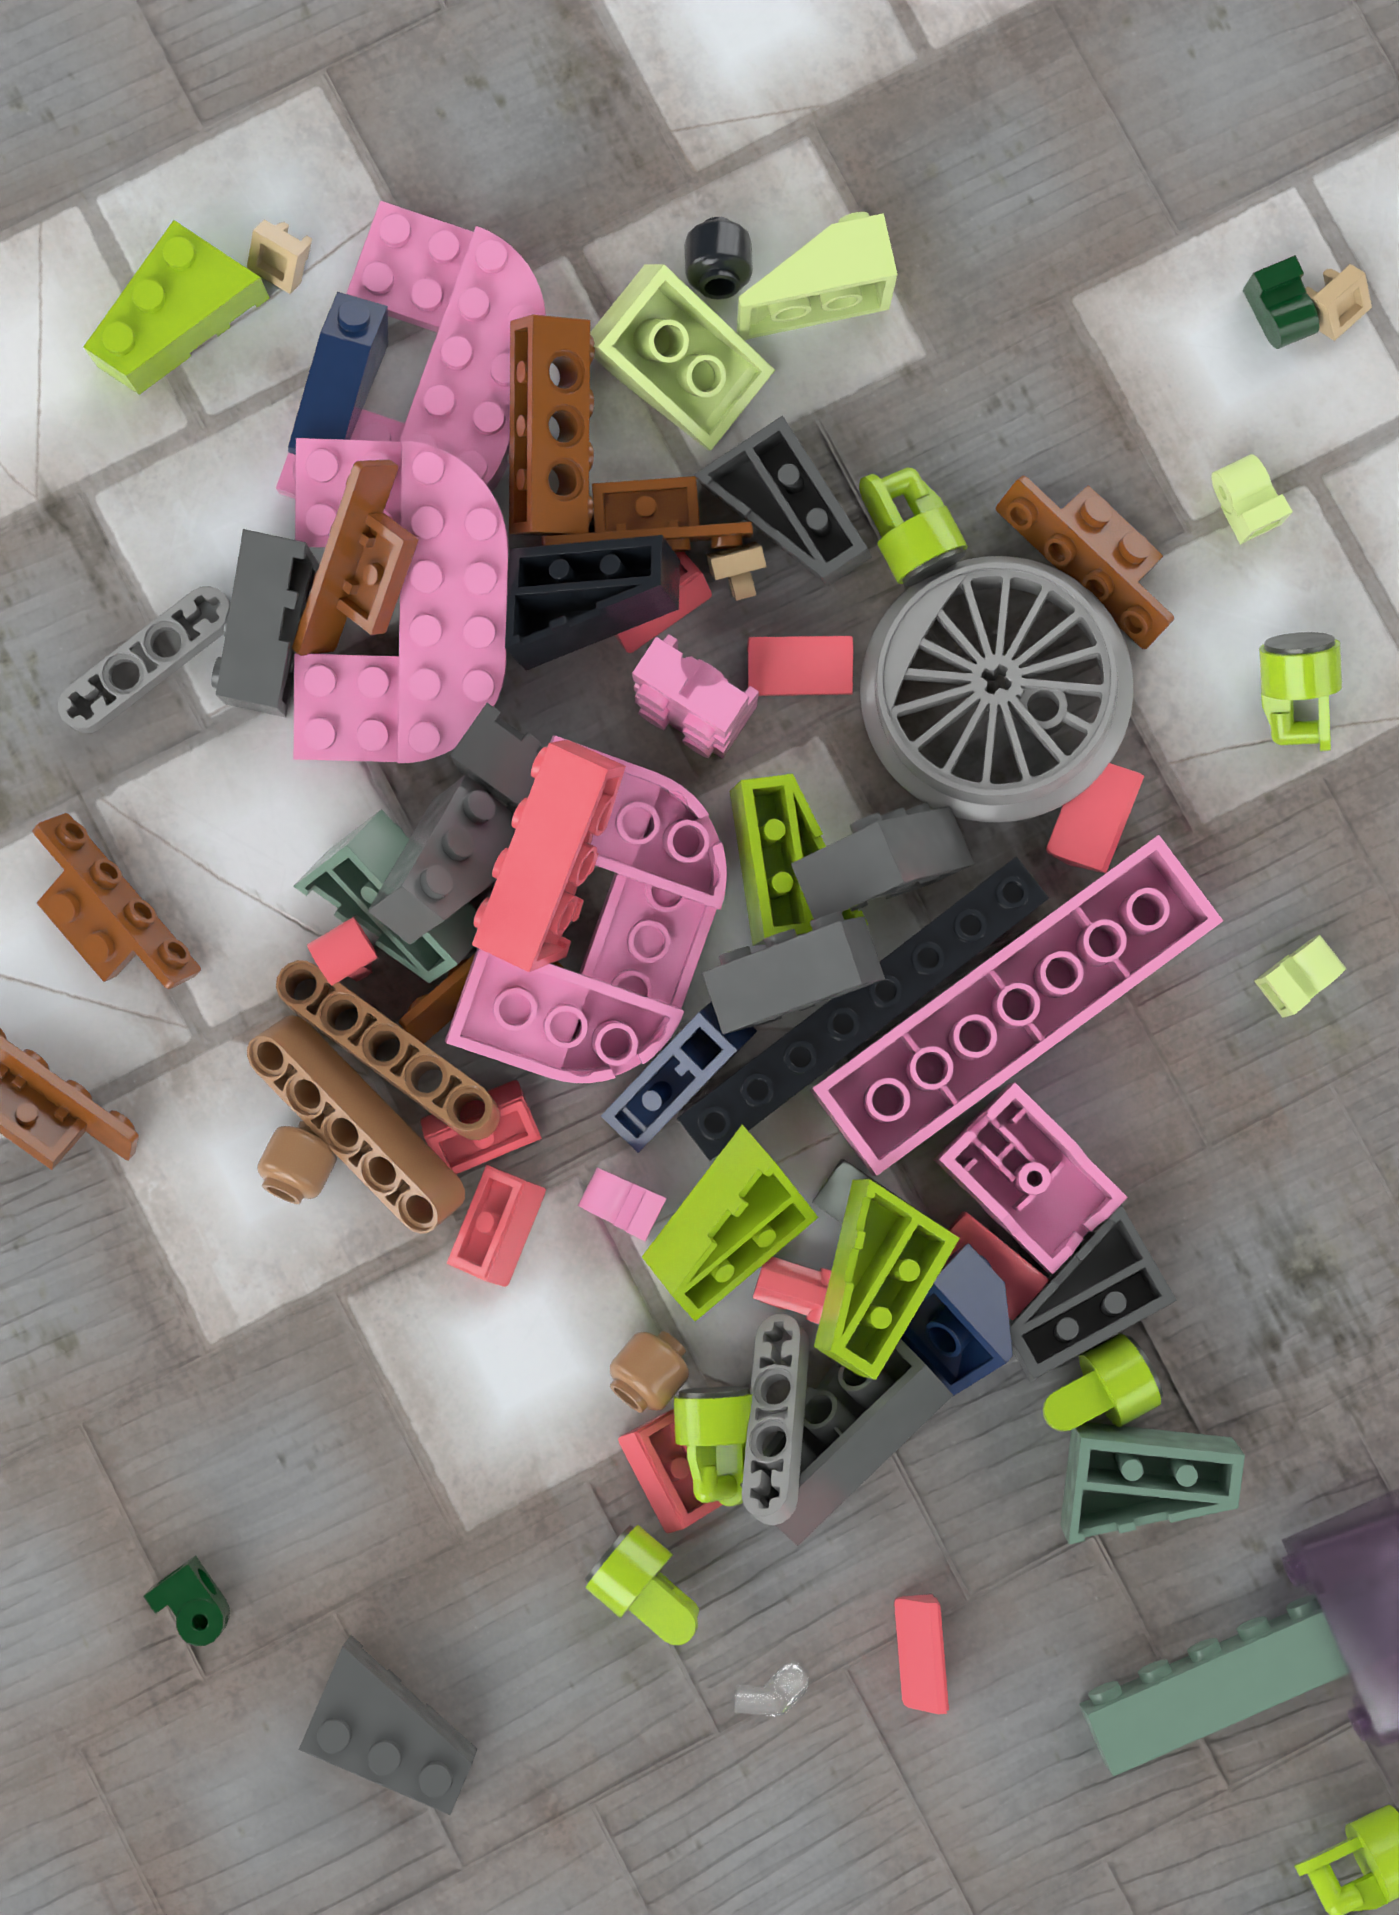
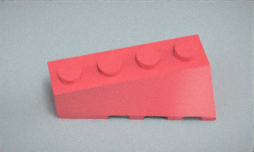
M570 740L551 742L548 744V747L540 750L531 769V777L535 778L530 794L528 798H524L519 803L512 818L511 825L516 830L510 846L500 853L495 862L492 876L497 880L490 898L487 897L483 900L475 914L473 925L478 929L472 942L473 946L527 972L534 971L567 957L571 940L562 937L569 923L571 921L575 922L579 918L584 900L575 896L577 887L594 870L598 853L597 847L591 845L593 835L600 836L607 828L625 771V765Z

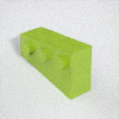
M173 220L83 348L98 368L140 395L191 357L190 352L213 335L220 336L231 327L230 323L252 306L259 307L270 297L258 275Z
M793 774L740 780L729 792L752 946L765 945V938L791 929H795L797 937L813 930L810 921L814 920L791 863L826 847L821 837L823 833ZM851 909L842 912L844 920L858 917L865 918L862 910L851 911Z
M741 1125L642 1255V1258L671 1296L696 1322L819 1217L771 1156L748 1130Z
M853 1179L814 1347L858 1376L876 1380L960 1238L872 1180Z

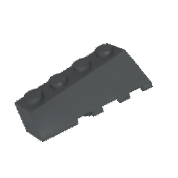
M901 1339L876 1380L858 1376L837 1361L829 1358L833 1365L818 1387L814 1389L809 1386L806 1390L798 1502L791 1517L783 1523L775 1525L797 1546L953 1396L938 1377ZM778 1431L763 1451L764 1456H776L783 1450L786 1444L785 1432ZM762 1469L771 1478L772 1471ZM771 1484L769 1495L761 1496L760 1502L769 1508L770 1500L779 1497L780 1493Z

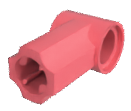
M355 917L350 918L307 944L313 959L331 986L346 977L356 982L362 980L372 973V961L379 958Z
M773 1256L762 1265L752 1298L784 1310L788 1309L806 1315V1320L819 1324L831 1270L820 1268V1271Z

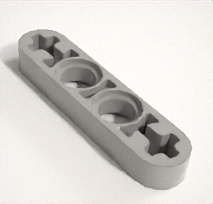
M211 586L199 587L191 591L66 687L58 700V713L61 719L75 731L82 733H93L103 728L224 634V622L231 604L230 600L219 589ZM207 600L212 606L220 602L221 605L216 609L219 616L216 622L211 624L209 620L204 618L192 626L199 634L194 640H192L189 632L177 622L178 619L184 616L191 624L202 615L201 609L198 607L202 602ZM166 630L179 633L181 647L175 655L166 658L156 655L153 643L159 633ZM123 662H131L139 668L140 677L138 682L130 689L121 690L116 688L112 682L114 669ZM99 680L103 687L116 697V700L111 704L103 696L92 703L90 707L94 715L89 719H85L81 715L73 717V714L78 710L77 705L74 703L77 698L82 696L87 701H90L102 693L94 686Z
M780 1313L765 1319L758 1327L755 1336L750 1394L753 1395L747 1427L742 1484V1501L745 1508L759 1521L768 1525L781 1524L789 1519L795 1511L798 1502L810 1346L809 1336L805 1329L793 1317ZM786 1331L792 1337V1340L783 1342L780 1353L773 1345V1342L782 1340L783 1332ZM781 1358H782L790 1367L781 1365ZM782 1379L788 1380L791 1389L787 1398L778 1404H768L766 1394L771 1384ZM772 1432H785L786 1444L783 1450L776 1456H764L762 1445L765 1438ZM762 1469L772 1471L771 1478ZM772 1484L780 1495L779 1497L772 1498L769 1502V1508H767L760 1502V1497L769 1495Z

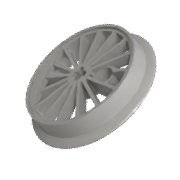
M987 556L959 561L935 575L912 585L897 598L880 620L868 644L861 671L860 701L865 728L876 754L888 772L909 793L935 809L950 806L954 816L979 822H1012L1045 814L1068 803L1085 791L1102 774L1115 756L1128 727L1133 702V673L1128 649L1116 622L1091 591L1071 576L1046 564L1019 557ZM1002 588L995 655L992 654L973 590ZM1010 589H1017L1037 595L1035 603L1007 654L1003 656ZM965 594L984 658L942 610L950 598ZM1046 600L1052 602L1069 615L1068 618L1014 660ZM936 619L973 663L925 639ZM1076 624L1082 629L1092 646L1024 667ZM918 649H921L965 673L913 669L909 667ZM1097 658L1101 685L1028 678ZM998 675L1004 676L1005 688L1007 690L999 688L994 695L988 693L987 681L985 679L994 681ZM904 680L964 685L895 706ZM1065 694L1099 697L1101 703L1095 722L1088 723L1067 712L1068 704ZM968 697L915 741H909L898 722L899 717ZM1039 697H1047L1056 703L1058 713L1051 720L1038 721L1028 711L1030 702ZM978 704L944 768H938L919 752ZM985 711H988L989 717L982 781L979 783L952 775V771ZM999 712L1002 714L1022 778L1019 782L1007 784H992L990 782L997 713ZM1011 714L1027 732L1037 737L1058 762L1057 766L1036 777L1030 776ZM1064 723L1086 734L1082 743L1069 756L1065 755L1050 738V735L1056 733Z

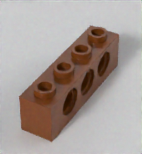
M532 314L510 321L509 534L554 536L589 533V524L593 517V501L589 495V471L594 461L593 446L589 442L590 417L594 410V394L590 389V365L594 359L595 348L593 346L595 343L590 335V320ZM551 363L559 371L560 380L558 386L550 378L549 369ZM551 416L557 421L559 426L557 440L554 439L549 430ZM551 470L556 473L559 480V487L556 493L552 491L549 485Z

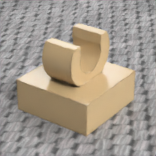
M264 219L253 230L247 269L291 294L301 284L305 261L309 257L312 238L306 235L300 241L288 234L289 224L281 222L275 226Z
M1349 264L1341 273L1333 269H1326L1323 272L1325 287L1319 292L1314 291L1308 286L1305 288L1318 313L1320 332L1334 341L1372 308L1366 274L1352 264Z
M755 541L743 544V547L723 549L706 554L710 574L715 580L728 577L731 593L736 601L756 596L750 571L767 567L760 544Z

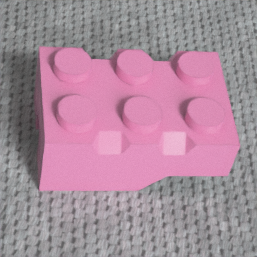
M668 634L664 640L655 637L632 672L633 681L636 682L634 685V691L636 692L635 703L641 707L638 714L662 730H665L669 724L685 735L682 742L701 756L709 758L713 752L723 759L756 709L759 691L749 686L744 693L728 683V679L724 678V675L710 664L700 659L696 660L692 656L682 658L683 653L678 651V640Z
M1016 1083L1008 1084L933 1159L960 1187L979 1203L982 1209L997 1224L1004 1228L1018 1242L1024 1251L1050 1274H1054L1074 1253L1079 1244L1084 1240L1083 1237L1089 1231L1092 1232L1099 1224L1108 1219L1128 1198L1086 1156L1079 1145Z

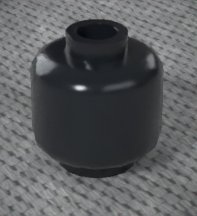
M712 217L696 225L687 234L684 244L685 274L689 284L697 291L711 299H727L737 294L739 290L749 283L753 272L752 243L748 231L740 224L724 217Z

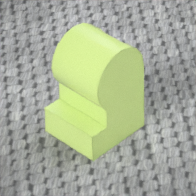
M1253 454L1212 472L1211 479L1214 491L1240 545L1280 526L1293 512L1284 495L1278 496L1272 486L1266 468Z
M1317 935L1292 954H1288L1255 979L1254 982L1281 1017L1284 1018L1295 1015L1311 1001L1310 999L1337 979L1346 970V967L1321 935Z

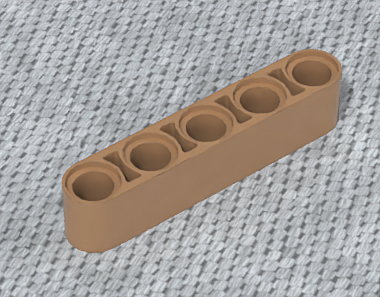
M296 960L288 963L281 969L276 980L278 995L299 1017L461 1136L469 1140H481L489 1137L496 1130L500 1121L499 1108L490 1094L474 1080L341 983L337 982L331 986L315 964ZM315 979L316 989L314 993L307 999L295 1000L294 992L297 985L304 980ZM347 1009L358 1010V1019L354 1026L345 1031L336 1030L335 1021L341 1012ZM389 1039L400 1041V1050L397 1056L386 1062L377 1060V1050L384 1041ZM426 1071H442V1082L436 1090L429 1093L419 1091L418 1081ZM473 1100L484 1102L485 1112L478 1122L464 1124L460 1121V1112L467 1102Z
M286 1016L249 1042L247 1057L254 1071L318 1137L328 1144L329 1148L407 1228L420 1234L429 1233L462 1205L465 1199V1190L458 1176L308 1022L298 1016Z

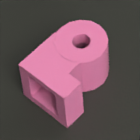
M597 1167L578 1206L607 1220L627 1233L646 1241L667 1198Z

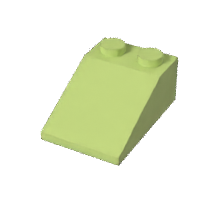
M855 212L843 216L839 219L838 223L831 224L740 295L738 299L737 334L743 340L889 310L898 274L884 213L869 216L867 212Z
M644 264L590 332L595 343L593 346L595 348L594 358L617 380L709 451L714 448L775 371L769 363L664 264Z

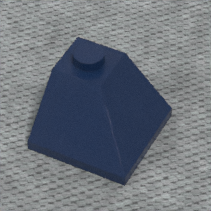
M969 1243L949 1256L901 1337V1340L927 1365L953 1396L1003 1366L1013 1357L1005 1282L992 1269L990 1263L983 1256L979 1255Z

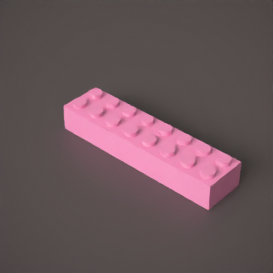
M1158 835L810 1089V1091L871 1175L877 1176L1222 923L1223 920L1160 835Z

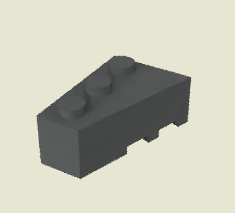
M783 415L694 474L703 487L747 522H752V525L827 586H830L872 558L866 544Z
M243 529L231 604L224 622L223 632L225 640L222 657L216 659L211 678V685L213 688H216L215 695L226 705L286 718L294 685V653L296 652L292 650V645L314 583L315 573L319 568V563L306 542Z
M486 703L450 754V757L461 774L468 775L489 794L507 805L506 808L514 814L519 803L524 798H528L535 780V778L531 777V769L536 756L543 748L540 746L542 742L530 733L526 732L524 735L498 717L501 713L500 711Z
M464 775L431 801L368 912L408 944L416 941L497 880L492 876L493 868L500 853L505 848H509L516 830L511 825L514 814L468 775Z
M924 803L906 811L904 808H899L882 816L880 813H875L859 819L849 825L853 834L791 863V866L814 919L839 911L844 912L848 909L855 911L868 905L867 901L885 896L887 900L931 885L975 863L951 807L930 810L928 803Z
M841 911L810 921L813 931L798 937L795 929H791L765 938L766 949L751 953L750 947L746 946L720 955L721 965L702 973L722 1034L772 1023L782 1019L783 1015L797 1010H806L816 1006V1003L840 997L884 980L885 977L865 918L858 917L844 920Z
M1122 1205L1010 1326L1012 1351L1030 1382L1164 1309L1177 1300Z
M350 1635L342 1646L298 1750L451 1815L473 1763L477 1748L431 1706L421 1702L400 1683V1678L390 1669L386 1670L363 1649V1645Z

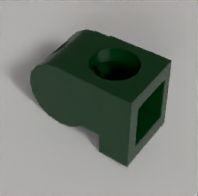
M1296 255L1253 272L1242 290L1266 338L1276 349L1314 335L1319 331L1318 313L1313 301L1306 293L1307 291L1301 280L1304 272Z
M196 1555L153 1585L143 1595L155 1614L168 1605L177 1617L176 1628L180 1637L186 1643L194 1646H206L214 1642L226 1628L230 1618V1607L227 1600Z

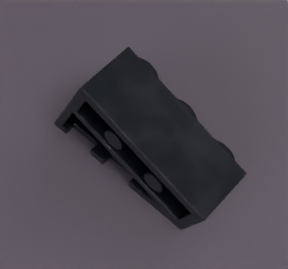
M663 535L510 549L505 649L527 671L679 610L680 559Z

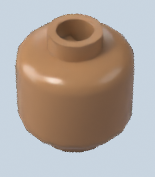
M300 1121L297 1127H278L257 1165L258 1173L264 1179L262 1187L270 1194L293 1204H300L302 1199L316 1198L321 1193L336 1163L337 1155L304 1121Z
M661 1331L658 1336L648 1332L636 1333L610 1364V1374L613 1378L610 1388L624 1403L639 1413H643L646 1408L654 1411L662 1410L689 1377L688 1366L682 1358L686 1353V1349L677 1339L665 1331Z

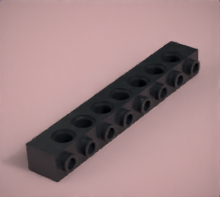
M1017 856L882 959L880 965L885 977L884 980L829 1000L685 1111L677 1120L706 1158L711 1161L722 1152L741 1125L748 1131L1047 901L1049 897Z

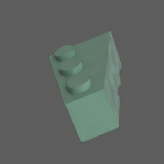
M381 809L329 849L293 887L306 896L312 890L338 908L334 916L342 922L355 917L358 923L379 937L375 943L376 946L425 981L431 983L458 965L474 947L472 942L478 929L473 925L476 910L471 903H466L446 920L411 944H408L368 912L372 902L409 841L403 830Z
M1089 1422L1072 1429L1060 1522L1068 1545L1083 1542L1085 1537L1117 1530L1119 1534L1136 1530V1526L1169 1520L1172 1523L1237 1509L1239 1507L1245 1454L1232 1437L1128 1426L1117 1427L1115 1425Z

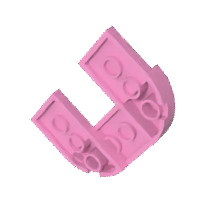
M380 201L346 294L388 306L389 317L437 332L405 423L362 409L350 440H406L432 445L456 456L478 474L490 491L493 492L508 466L507 456L509 454L510 321L532 314L546 316L541 289L532 270L522 256L511 245L490 231L476 226L474 232ZM288 453L276 489L279 494L294 499L296 495V455Z
M296 438L295 540L306 542L308 547L325 548L353 464L356 461L390 459L399 466L383 513L417 537L419 541L400 592L399 656L307 654L300 656L294 653L293 759L398 763H414L429 760L453 750L486 703L494 707L499 699L507 666V650L505 649L509 553L507 528L495 497L478 474L456 456L440 448L406 440L372 441Z
M554 735L552 736L551 742L562 741L566 739ZM591 748L588 749L626 767L607 828L600 836L593 835L591 845L597 847L598 857L595 866L615 873L580 972L576 973L553 964L527 972L478 948L445 1039L447 1044L551 1079L570 1083H595L614 1079L615 1076L627 1072L641 1063L645 1064L669 1041L685 1012L682 1010V1006L716 910H721L727 882V866L723 843L718 838L715 827L708 816L709 813L692 793L664 775Z

